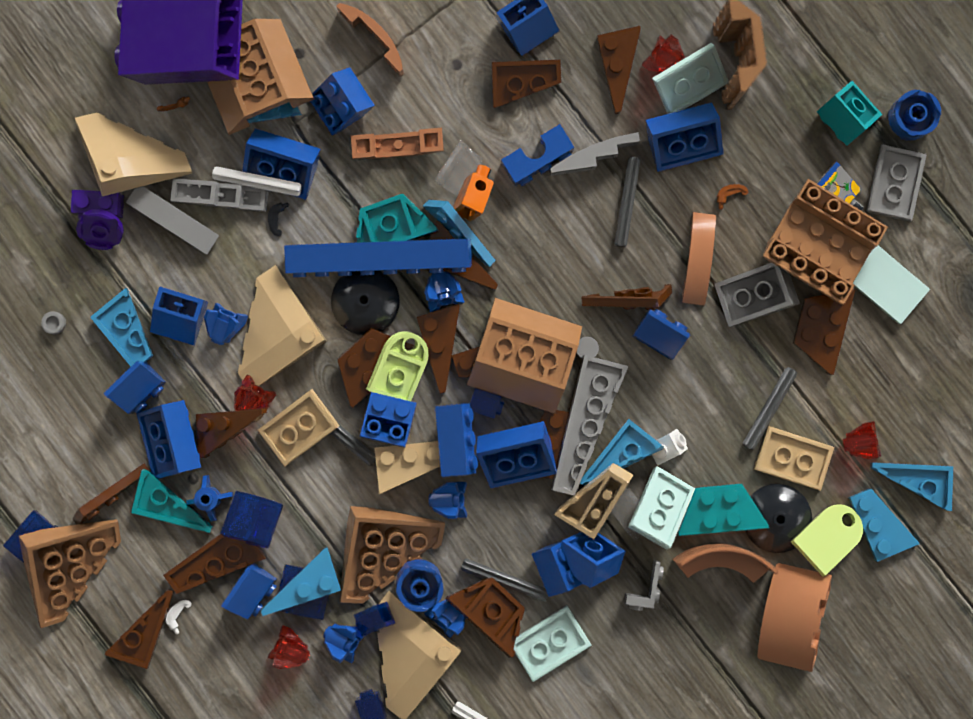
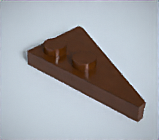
M640 26L597 35L615 114H619L622 110L641 30Z
M436 221L435 225L439 231L431 233L429 240L454 239L449 231L439 221ZM473 257L472 266L466 267V272H452V268H443L445 272L493 290L497 289L498 284Z
M666 284L661 291L654 292L649 287L614 291V296H600L599 293L582 296V306L623 307L625 310L645 307L646 310H655L672 294V284Z
M459 304L417 317L423 340L428 347L429 360L440 394L446 392L460 310Z

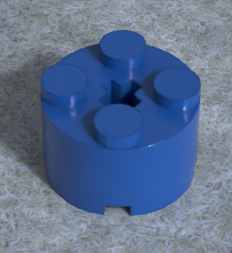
M911 90L897 99L888 111L890 127L902 140L920 139L937 127L941 115V106L933 94L920 90ZM916 113L918 117H913L912 114Z
M422 559L406 562L399 570L396 577V590L403 605L409 610L424 612L439 603L443 595V581L439 569L433 563ZM419 582H423L420 589H417L416 585Z

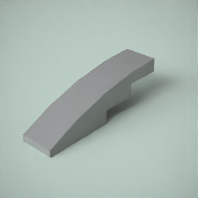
M639 133L614 137L584 148L550 168V176L595 170L597 167L596 160L616 158L618 148L638 145L640 142Z
M173 178L170 201L267 212L269 191L238 184Z
M143 186L134 188L126 200L127 204L205 254H208L219 237L218 234Z

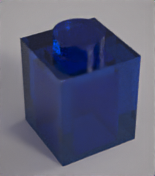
M475 388L470 408L475 413L494 419L495 415H501L504 402L500 401L501 396Z
M388 602L377 604L354 614L356 627L362 636L372 634L395 624Z
M368 689L359 693L360 696L356 698L355 703L361 719H387L379 690L373 692L372 689Z

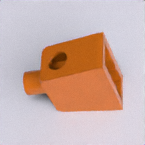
M478 165L476 172H473L464 180L453 208L460 217L470 222L483 214L494 182L488 179L491 172L489 167Z

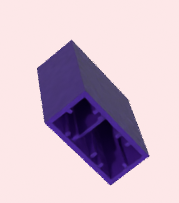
M120 0L117 5V16L121 23L120 44L116 47L114 53L118 75L145 85L239 80L243 0Z

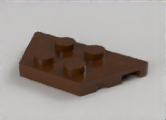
M855 289L851 291L844 305L839 304L826 295L806 298L803 301L793 344L805 352L813 362L821 366L828 375H834Z
M372 328L337 358L352 408L370 393L366 389L383 346L391 337ZM405 342V349L411 350L414 344Z
M492 577L486 578L445 598L506 656L513 658L515 655L513 650L516 637H519L520 621L523 619L525 607Z

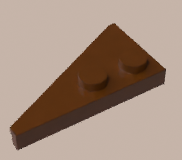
M267 408L196 414L197 443L200 458L209 457V454L215 449L223 447L228 440L234 439L245 431L248 425L260 420L267 413Z
M142 464L80 507L72 519L75 524H82L87 519L91 520L100 513L99 510L105 505L109 507L118 501V495L139 480L142 469L150 471L146 464Z
M168 589L105 652V655L148 669L174 590Z

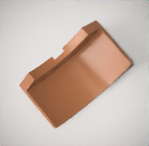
M724 543L695 546L672 559L688 578L698 571L711 567H725L736 570L745 575L752 583L756 582L767 571L774 574L778 573L777 569L762 557L741 547Z
M778 563L775 567L778 573H773L765 605L757 657L761 660L812 672L818 652L821 619L824 617L831 589L832 575L827 574L822 577L816 571Z

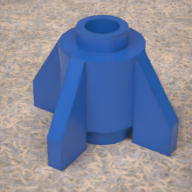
M443 270L442 273L431 274L424 292L430 312H434L440 306L451 303L460 305L465 303L460 283L449 272Z
M215 303L214 309H207L204 316L208 336L216 344L224 345L229 343L231 338L246 324L248 316L246 314H235L224 309L219 303Z
M206 475L202 479V488L196 492L194 499L186 500L187 505L195 504L200 510L206 511L210 521H216L215 508L219 506L221 499L234 495L233 492L220 494L216 488L210 487L209 475ZM207 495L210 498L209 503L204 501V497Z
M447 482L434 489L429 495V506L432 507L434 512L447 519L467 518V511L464 506V493L467 483Z
M447 600L437 603L424 613L425 617L435 621L443 629L448 638H451L454 633L459 635L464 629L466 618Z
M334 624L325 630L323 634L324 644L333 660L339 663L343 660L352 663L359 641L366 636L367 631L361 627Z

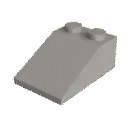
M773 263L714 284L729 327L800 304L790 273Z

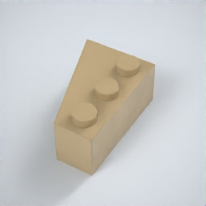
M438 441L406 444L405 448L395 445L375 448L379 494L440 467Z
M612 463L579 490L575 496L573 495L562 504L554 515L595 539L633 475Z

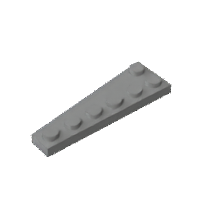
M583 355L556 466L557 474H554L551 490L575 496L586 470L588 460L593 453L595 443L603 429L605 419L611 410L615 395L618 393L628 369L627 365Z

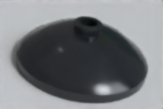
M374 270L375 275H361V271H352L350 276H341L333 288L331 295L332 312L338 323L351 333L364 335L371 328L381 332L389 327L397 316L400 305L398 289L393 280L387 274H383L381 270ZM362 296L368 297V302L366 304L360 303V298Z
M769 484L757 489L750 497L768 523L769 528L745 530L748 538L757 547L772 553H784L795 549L796 547L791 541L812 521V512L808 501L798 490L784 484ZM778 515L784 517V521L780 524L776 521Z

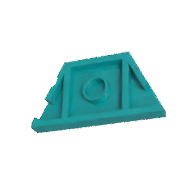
M402 193L360 208L359 227L357 228L356 238L357 242L411 241L439 230Z
M743 484L695 488L680 527L679 536L767 529L769 525Z

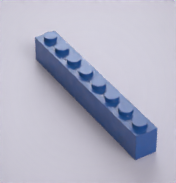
M471 238L284 245L285 273H292L293 277H307L306 273L315 272V277L329 276V272H338V276H350L352 271H361V275H375L374 270H383V274H397V270L406 269V274L420 273V269H429V273H442L443 268H452V272H466V267L472 266Z

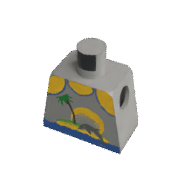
M836 161L816 184L862 210L863 206L854 199L860 192V187Z

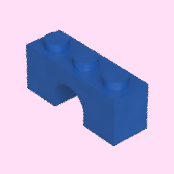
M560 124L540 136V141L545 149V153L540 158H528L522 149L519 148L501 159V164L514 186L528 184L533 180L532 176L540 172L542 175L552 168L551 164L558 160L561 162L572 155L571 152L574 151V146Z

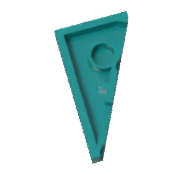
M141 470L131 513L208 533L212 531L213 525L187 505L148 470Z

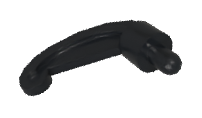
M280 202L269 210L268 224L275 236L282 235V231L278 229V213L285 211L284 208L289 207V203L282 204Z

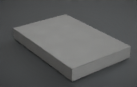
M883 144L880 145L866 212L911 222L927 154Z

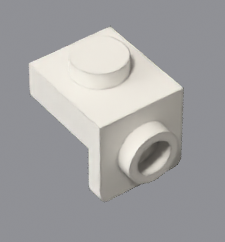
M676 429L657 439L656 441L662 444L664 448L652 454L658 466L682 454L688 449L685 437Z

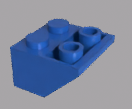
M514 0L496 12L497 21L521 57L560 31L544 0Z
M350 67L332 73L312 93L314 100L310 101L332 136L362 118L375 106Z
M159 286L152 308L150 332L195 346L208 302Z
M649 310L644 315L632 337L666 358L673 360L691 334L686 332L688 328L677 321L675 323L666 319L668 316L660 310Z
M371 392L360 437L405 448L416 412V403Z
M562 540L532 553L549 597L568 592L582 584L581 581L572 576L561 547Z

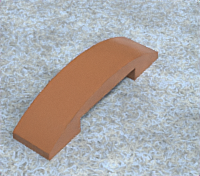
M339 3L336 6L338 12L353 28L361 22L388 50L384 55V59L401 77L404 74L402 62L396 46L386 31L364 12L352 6Z
M442 128L420 129L417 132L383 135L364 134L351 136L353 159L398 158L444 151Z
M696 212L692 214L691 239L682 303L705 306L713 257L716 215Z

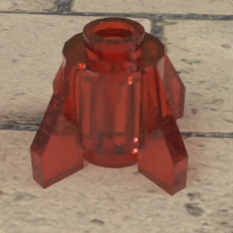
M671 34L666 39L659 36L651 56L642 63V66L649 71L663 72L685 59L679 40Z
M246 375L241 386L234 392V409L236 411L268 409V404L273 401L276 393L264 391L260 386L255 385L251 375Z
M875 421L864 423L853 431L846 433V438H843L845 452H849L851 456L854 455L869 460L881 457Z
M282 625L279 639L267 658L273 660V667L281 670L299 667L302 663L305 664L310 651L308 650V645L291 628Z

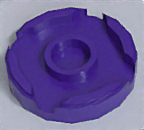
M91 209L84 212L79 217L76 227L78 237L83 239L87 246L97 250L112 249L113 246L121 242L124 232L123 224L119 218L111 212L102 209Z

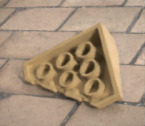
M99 113L75 118L102 196L192 174L186 154L181 150L172 149L159 140L137 133L134 129L119 122L115 123Z
M276 265L256 278L255 287L257 289L249 313V319L251 320L248 333H245L242 348L244 350L242 365L239 364L238 369L239 376L250 392L327 341Z
M388 591L374 609L375 618H378L379 623L377 635L379 651H382L383 665H381L383 684L386 683L387 691L385 703L386 708L400 719H407L461 652V647L416 611L406 608L397 596Z

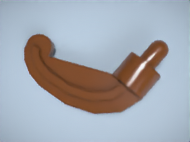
M181 97L175 104L158 106L156 109L163 112L179 107L183 108L188 105L190 97Z
M731 184L723 187L717 195L719 209H723L727 196L739 192L742 195H747L748 189L740 184Z

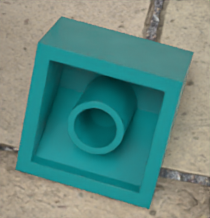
M853 81L847 84L817 111L821 120L829 125L835 132L836 137L844 142L846 146L882 115Z

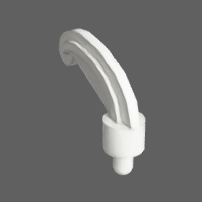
M189 600L179 601L167 613V625L176 635L179 634L177 628L179 625L176 622V618L184 607H191L192 603Z

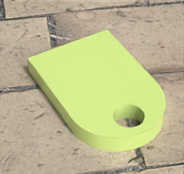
M407 331L392 335L383 346L366 389L370 392L411 401L428 361L429 352L425 341L418 335ZM413 338L415 341L414 347L411 350H406L404 346L406 340Z
M841 504L833 505L824 509L791 543L823 577L859 543L863 534V524L859 515L852 508ZM844 514L850 516L852 520L850 527L845 526L842 522Z

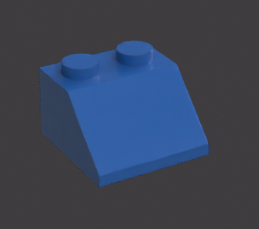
M136 361L103 394L126 413L138 414L147 406L145 402L151 396L155 398L163 391L164 388L162 386L166 381L147 362Z
M579 532L561 542V547L572 576L581 581L583 585L592 588L619 573L626 551L600 533L593 539L583 532Z
M255 563L248 566L221 607L245 619H249L252 615L256 617L264 606L261 604L265 596L269 598L277 586L274 582L277 578Z

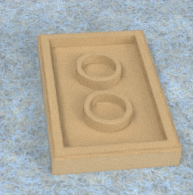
M311 389L257 431L283 466L286 467L340 425L314 390Z
M767 426L754 470L821 491L834 447Z

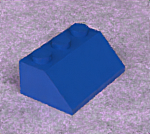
M712 102L646 120L648 140L657 172L724 154L720 117Z
M255 128L246 143L242 172L300 183L301 193L295 197L306 200L318 166L320 148Z
M184 400L159 405L137 414L151 473L157 479L201 468L200 455L197 452L194 432L190 425L189 412Z
M470 404L435 406L441 477L475 474L478 460L474 454L476 437L472 431L474 416Z
M544 421L477 436L476 455L490 488L557 474L551 439Z

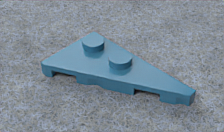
M428 200L423 205L449 231L454 239L471 238V252L486 266L490 267L496 261L448 201Z
M628 419L582 477L580 484L586 486L612 463L624 469L662 450L664 446Z
M870 462L872 470L942 509L952 511L953 466Z
M328 547L324 548L261 610L262 616L341 591Z

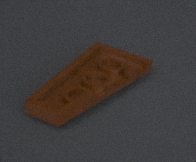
M238 521L163 576L175 593L178 594L266 559V556L242 522Z

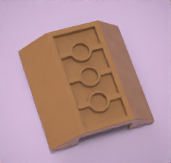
M727 0L722 10L719 11L716 22L713 23V34L718 36V43L737 41V43H734V54L736 57L739 56L740 65H737L736 72L732 75L727 85H725V90H722L723 104H727V110L733 109L767 65L761 17L739 0Z
M253 19L241 25L239 80L207 81L229 135L250 127L248 119L290 102L292 108L314 100L281 19Z
M808 179L785 212L767 243L762 257L839 304L844 305L855 286L853 284L871 250L878 246L888 227Z
M495 298L467 386L555 414L579 346L582 326Z

